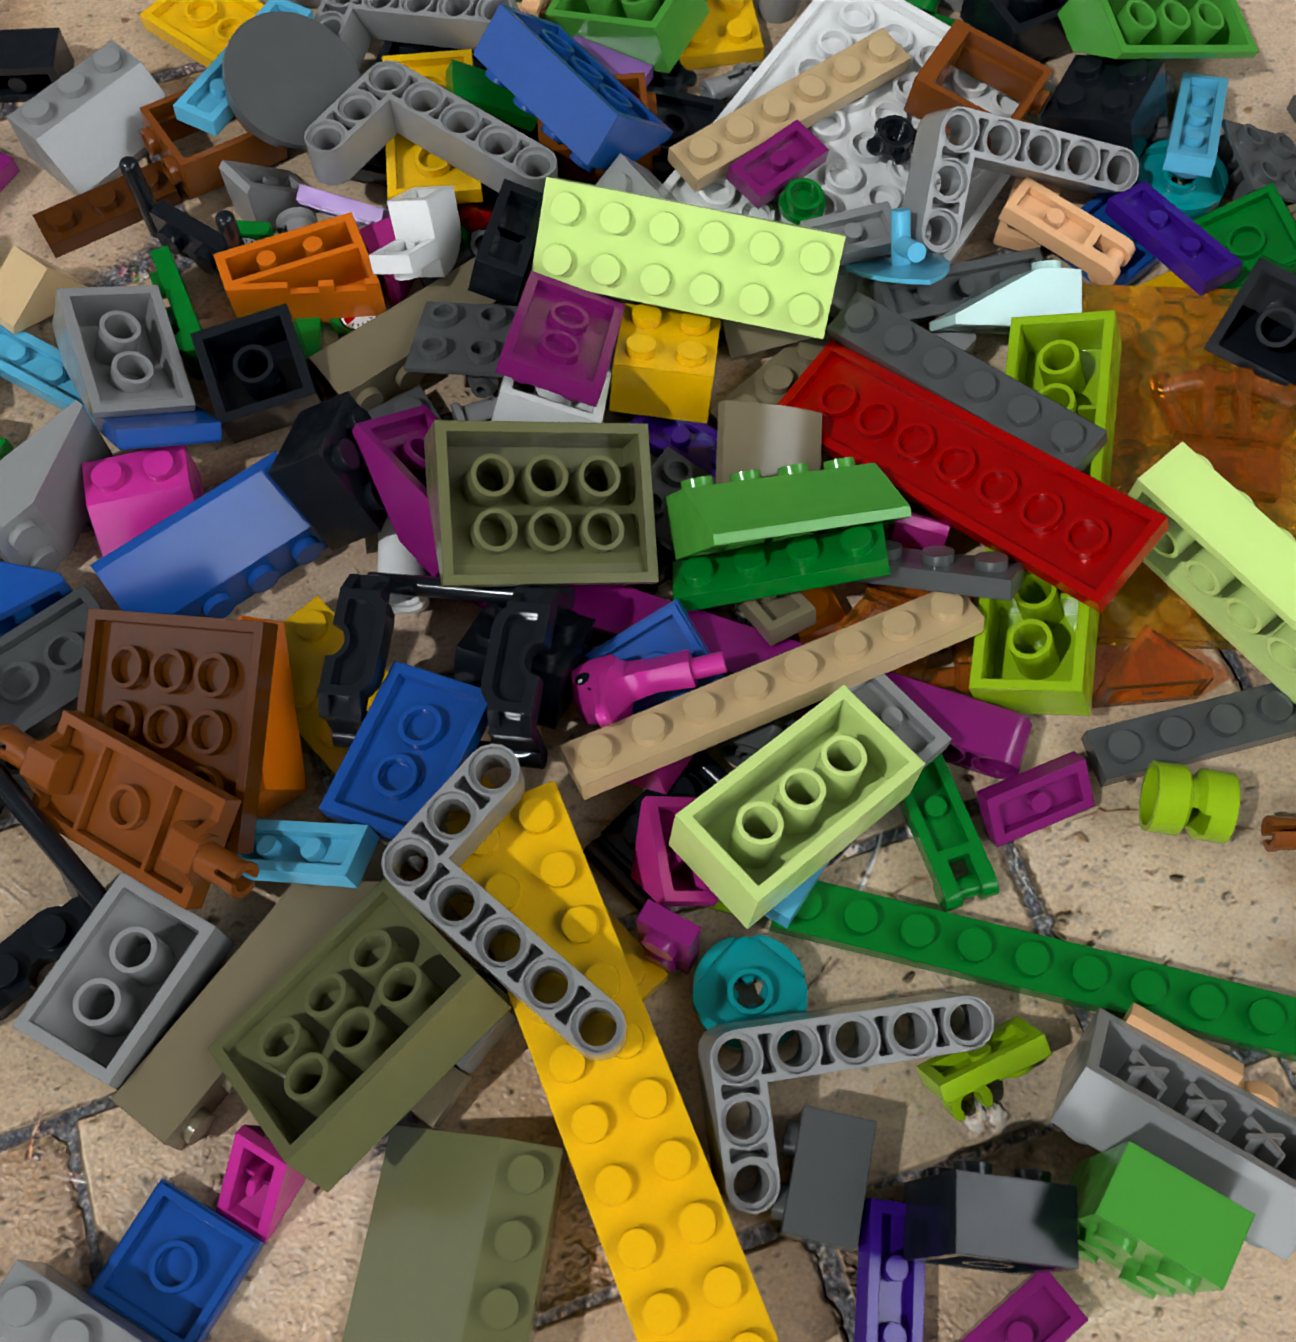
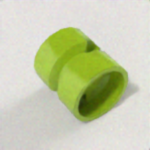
M1153 760L1145 772L1139 798V824L1141 830L1177 836L1183 829H1186L1191 839L1225 844L1230 840L1238 820L1241 795L1239 779L1234 773L1200 768L1192 775L1186 765Z

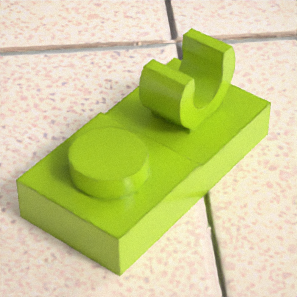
M1016 1016L994 1027L990 1040L983 1047L971 1051L935 1056L917 1065L916 1068L923 1085L942 1101L943 1107L958 1122L966 1120L961 1108V1102L965 1095L973 1092L976 1100L988 1109L993 1106V1095L986 1086L987 1084L997 1079L1002 1081L1006 1078L1023 1076L1033 1069L1035 1063L1051 1056L1052 1053L1045 1034L1019 1016Z

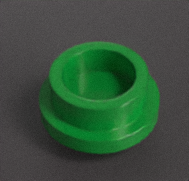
M798 178L791 181L783 188L778 200V208L782 216L796 225H799L800 221L823 216L826 207V199L821 186L808 178Z

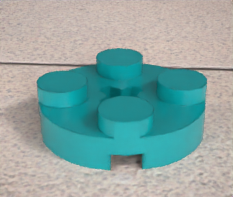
M1168 139L1153 143L1146 149L1144 156L1138 159L1139 175L1134 185L1145 180L1191 220L1215 210L1228 184L1227 169L1218 155L1211 178L1198 176L1197 178L1187 179L1177 176L1180 182L1188 184L1180 185L1173 182L1171 177L1176 175L1172 171L1162 170Z
M753 935V937L743 936L736 939L734 937L727 938L711 947L700 960L694 974L692 1006L704 1032L719 1024L806 1012L808 996L807 985L804 979L805 974L800 961L794 953L773 938L762 935ZM756 980L763 986L759 995L765 1002L759 1007L750 1004L745 1008L737 1002L740 994L734 987L740 981L745 985H750ZM794 1030L787 1031L780 1037L777 1048L794 1035ZM737 1039L728 1040L722 1045V1047L733 1052H742Z

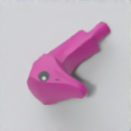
M687 649L655 658L625 661L610 654L589 660L572 670L571 688L575 705L585 725L599 724L600 727H605L632 716L635 701L658 692L695 688L698 684V679L727 673L728 667L723 651L692 658L690 650Z

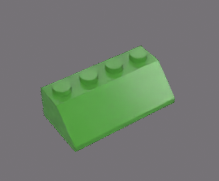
M1068 0L1057 13L1073 52L1113 59L1253 58L1259 53L1236 0Z
M854 457L826 461L823 463L824 470L809 471L808 463L788 465L777 469L778 476L764 478L761 476L760 469L741 471L729 475L730 482L713 484L712 476L690 478L680 482L681 490L664 497L675 560L710 555L882 522L883 525L911 517V509L907 501L876 463L855 465Z

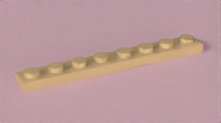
M933 591L612 723L609 726L561 744L559 747L562 760L582 798L586 800L826 699L843 685L847 688L853 687L983 632L985 617L966 595Z

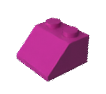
M186 445L156 447L82 463L86 507L103 557L204 495L201 473Z

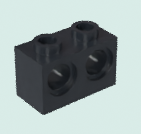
M504 178L475 258L468 291L509 306H515L536 246L544 193Z

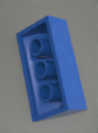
M501 3L499 4L473 55L487 68L485 75L492 82L502 88L509 89L515 95L513 102L517 107L529 115L536 116L543 122L541 130L548 137L558 143L565 144L572 151L570 158L579 167L592 173L596 169L607 171L620 153L636 161L670 138L673 131L559 24Z
M276 451L90 565L122 611L225 618L234 610L235 606L255 593L269 590L278 582L280 577L299 565L311 563L319 557L324 549L329 547L269 476L268 472L278 455Z

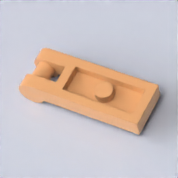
M1026 176L1005 204L998 219L1085 271L1091 283L1099 288H1110L1120 275V267L1125 266L1136 251L1133 241L1028 176ZM1095 246L1096 248H1098V249H1100L1101 251H1103V253L1100 252V251H1098L1097 249H1095V248H1093V247Z

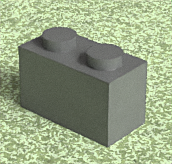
M806 1105L801 1109L798 1121L787 1119L781 1156L791 1158L787 1183L780 1181V1192L770 1209V1219L780 1221L778 1236L848 1253L857 1250L877 1121Z

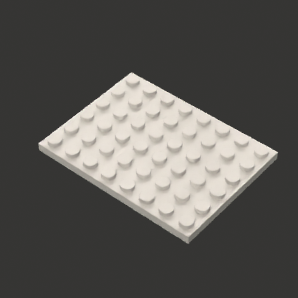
M813 0L715 121L877 30L884 28L911 57L907 71L807 128L829 149L826 162L804 178L811 179L821 186L826 199L823 216L889 201L892 209L902 208L914 144L909 149L911 154L909 161L903 165L895 164L892 160L884 159L880 155H871L866 149L868 139L875 135V122L889 115H898L906 118L917 131L921 120L904 111V107L914 78L951 26L904 0ZM954 68L942 85V87L988 112L1008 118L1012 116L1020 104L1019 101L957 68ZM1047 82L1045 87L1046 90L1051 92L1047 103L1057 86L1050 82ZM1043 110L1038 118L1029 115L1027 120L1031 124L1042 126L1041 114ZM946 134V137L949 141L950 135ZM1028 146V154H1029L1030 151H1031L1030 146ZM973 166L957 243L951 250L945 253H938L949 260L950 264L955 260L1013 177L1012 175ZM676 170L663 183L679 202L793 224L786 220L779 211L778 200L780 195L760 209H757L726 179L727 175L696 193ZM937 173L935 184L937 190L939 191L941 187V178L940 175ZM928 222L926 236L929 241L932 235V228ZM886 254L862 261L890 258L891 254ZM844 265L839 266L829 316L835 318L857 291L872 299L869 286L875 280L855 275L844 269Z

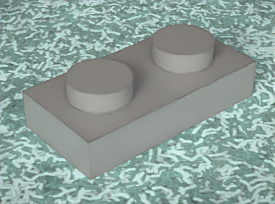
M889 201L800 221V226L846 235L840 266L891 254L892 208Z
M885 674L848 688L926 763L923 768L947 749L952 738Z

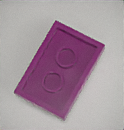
M530 271L495 372L510 377L518 383L530 384L559 394L567 400L597 407L625 304Z

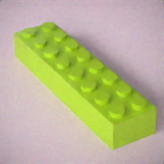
M1116 310L1011 317L1005 374L1107 431V443L1093 458L1083 473L1110 486L1122 350ZM985 546V552L993 551ZM1025 570L1024 583L1010 601L979 597L978 610L985 617L983 632L975 635L969 682V690L973 698L1019 714L1091 716L1099 612Z

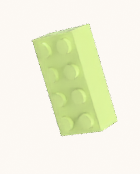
M843 685L678 812L674 818L668 845L733 915L749 929L906 798L926 763Z

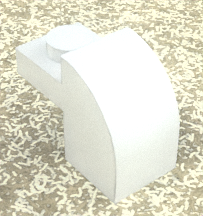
M453 186L413 187L388 200L387 205L396 240L369 255L373 274H394L395 280L399 281L417 277H445L456 263L461 242V225Z

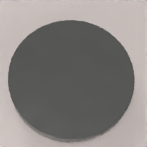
M284 11L263 13L244 22L232 35L225 50L222 64L223 83L226 90L225 97L233 113L252 134L277 148L281 145L294 149H307L304 140L307 128L361 77L351 52L336 34L312 18Z

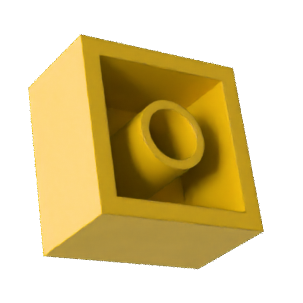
M624 303L625 308L620 323L612 367L609 411L707 424L721 318L657 307L647 303Z

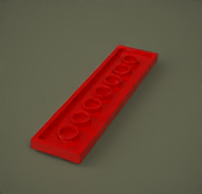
M833 340L827 343L777 404L821 412V451L835 459L854 457L855 465L876 463L905 500L934 517L951 524L953 528L994 552L1006 554L1009 560L1023 564L1025 570L1099 613L1105 609L1169 529L1168 517Z

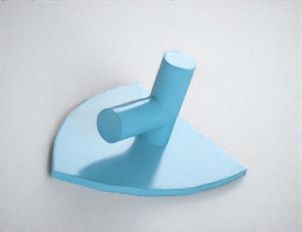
M910 208L891 209V257L845 264L844 269L860 277L876 281L931 285L943 279L950 272L949 260L938 253H926L925 245L911 238Z

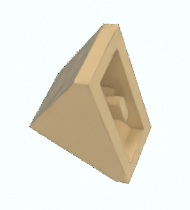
M13 245L0 268V325L15 335L54 315L57 288H81L87 286L58 266Z

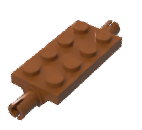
M64 710L57 730L41 740L33 738L13 724L9 723L0 726V742L6 745V749L0 746V759L20 769L19 774L27 781L34 792L32 801L63 836L185 910L202 908L211 883L226 891L235 899L245 897L253 889L255 882L242 874L245 872L253 878L258 877L259 867L257 864L245 860L225 848L242 800L81 711Z

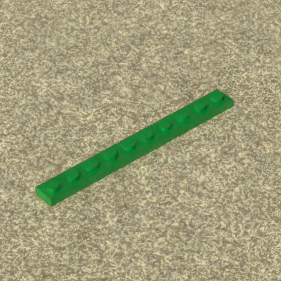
M822 881L816 882L787 929L771 920L769 929L771 932L1097 1012L1099 1008H1102L1123 1019L1134 1002L1197 1038L1296 1062V997Z

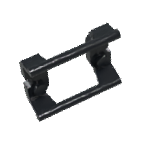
M368 572L367 575L349 574L340 587L333 619V625L344 632V643L337 653L325 656L317 692L319 717L324 719L332 730V743L334 747L350 748L368 713L366 711L368 699L380 688L384 678L395 623V614L391 605H389L390 594L507 604V606L494 619L481 680V693L488 704V734L491 736V741L480 740L477 749L488 744H500L513 751L518 758L520 767L545 768L548 752L540 732L536 728L544 681L538 675L532 673L531 663L539 652L551 648L557 609H572L574 607L576 598L574 587H442L440 577L383 572Z
M1 762L0 815L4 806H6L59 870L72 899L62 907H49L37 913L0 943V1021L10 1016L34 995L39 988L37 985L39 972L44 966L59 960L107 892Z

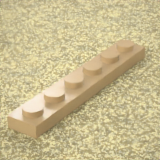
M881 28L669 147L667 161L696 193L727 175L731 164L795 120H799L808 128L906 72L911 57L884 28Z

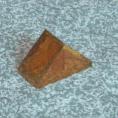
M1146 624L1093 694L1092 708L1198 699L1213 681V670Z

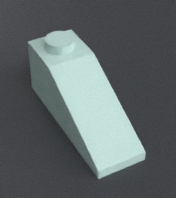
M1059 260L1034 262L1031 264L1030 271L1010 277L929 322V331L946 333L975 330L976 334L1009 335L1011 317L1082 312V269L1061 268V261Z

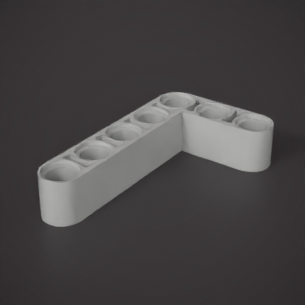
M322 0L314 20L326 26L341 39L351 52L359 69L372 39L456 49H472L475 51L500 3L520 10L516 0Z
M385 60L376 63L368 69L307 128L304 135L315 176L321 183L326 185L346 183L397 133L498 193L504 178L544 193L546 177L559 178L557 158L549 148L396 61Z
M953 107L928 113L920 121L916 132L902 208L911 209V238L924 244L926 253H945L954 247L960 235L973 166L1024 179L1028 176L1037 182L1087 194L1123 192L1130 189L1139 175V162L1134 152L1125 147L968 107ZM946 124L949 125L951 131L949 141L945 134ZM988 134L990 135V139H991V148H990V150H989L988 145H987V136H988ZM1028 146H1030L1031 149L1030 159L1028 156ZM937 173L940 175L941 178V187L939 191L937 190L935 184ZM928 222L932 228V235L929 241L926 236Z
M500 744L481 746L464 761L388 844L383 852L381 861L383 874L406 901L576 1051L594 1061L611 1059L622 1050L627 1038L625 1018L618 1005L460 869L463 863L516 806L523 796L525 789V780L518 758L511 749ZM502 767L511 771L510 779L500 788L489 789L481 785L482 777L492 768ZM464 811L470 814V822L462 832L454 835L441 832V823L451 812ZM416 855L428 858V868L423 876L413 881H403L400 879L401 866L408 858ZM458 894H468L474 898L473 910L465 919L460 921L445 919L444 908L450 898ZM504 933H512L518 936L521 940L520 950L514 958L506 962H496L490 959L488 953L489 946L495 937ZM559 973L568 980V989L564 997L552 1004L538 1001L534 994L537 981L545 974ZM597 1013L610 1016L616 1023V1033L612 1040L602 1046H591L584 1042L581 1037V1027L584 1021L590 1015Z
M942 991L725 1023L709 1028L701 1036L698 1043L697 1060L711 1173L719 1193L736 1209L746 1214H758L768 1210L778 1197L780 1192V1175L768 1082L975 1050L983 1047L990 1040L994 1031V1017L991 1008L984 1000L976 996ZM958 1006H961L965 1013V1024L958 1034H954L950 1027V1017L952 1012ZM902 1014H906L911 1024L910 1033L903 1042L898 1044L893 1034V1026ZM850 1022L855 1030V1040L847 1051L841 1053L836 1045V1034L844 1023ZM794 1030L799 1040L798 1050L791 1059L781 1061L777 1052L778 1041L785 1032ZM737 1039L742 1049L739 1063L732 1069L722 1070L718 1063V1052L726 1041ZM738 1102H746L749 1108V1119L746 1125L740 1130L728 1131L726 1126L728 1110ZM747 1165H755L757 1180L754 1186L747 1192L735 1193L734 1178L737 1172Z

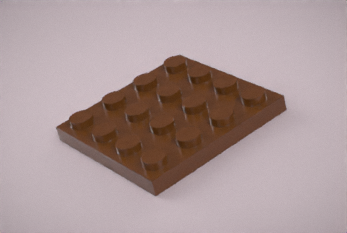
M88 608L77 711L87 714L242 800L225 848L235 854L253 853L278 624L261 621Z

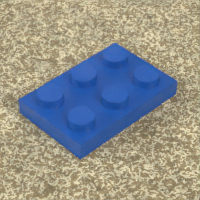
M394 661L319 806L322 813L326 817L346 824L369 825L377 835L393 840L464 761L476 751L488 726V704L484 700L481 688Z

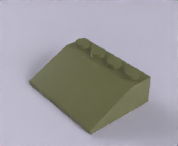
M469 420L433 421L424 437L427 495L442 587L656 584L659 582L648 424Z
M385 878L207 1049L284 1162L317 1186L329 1192L511 1007Z
M395 1125L390 1130L342 1342H534L567 1162V1155L564 1149L501 1137Z

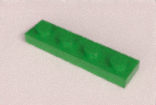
M877 522L673 561V600L679 599L686 612L890 575L883 523Z

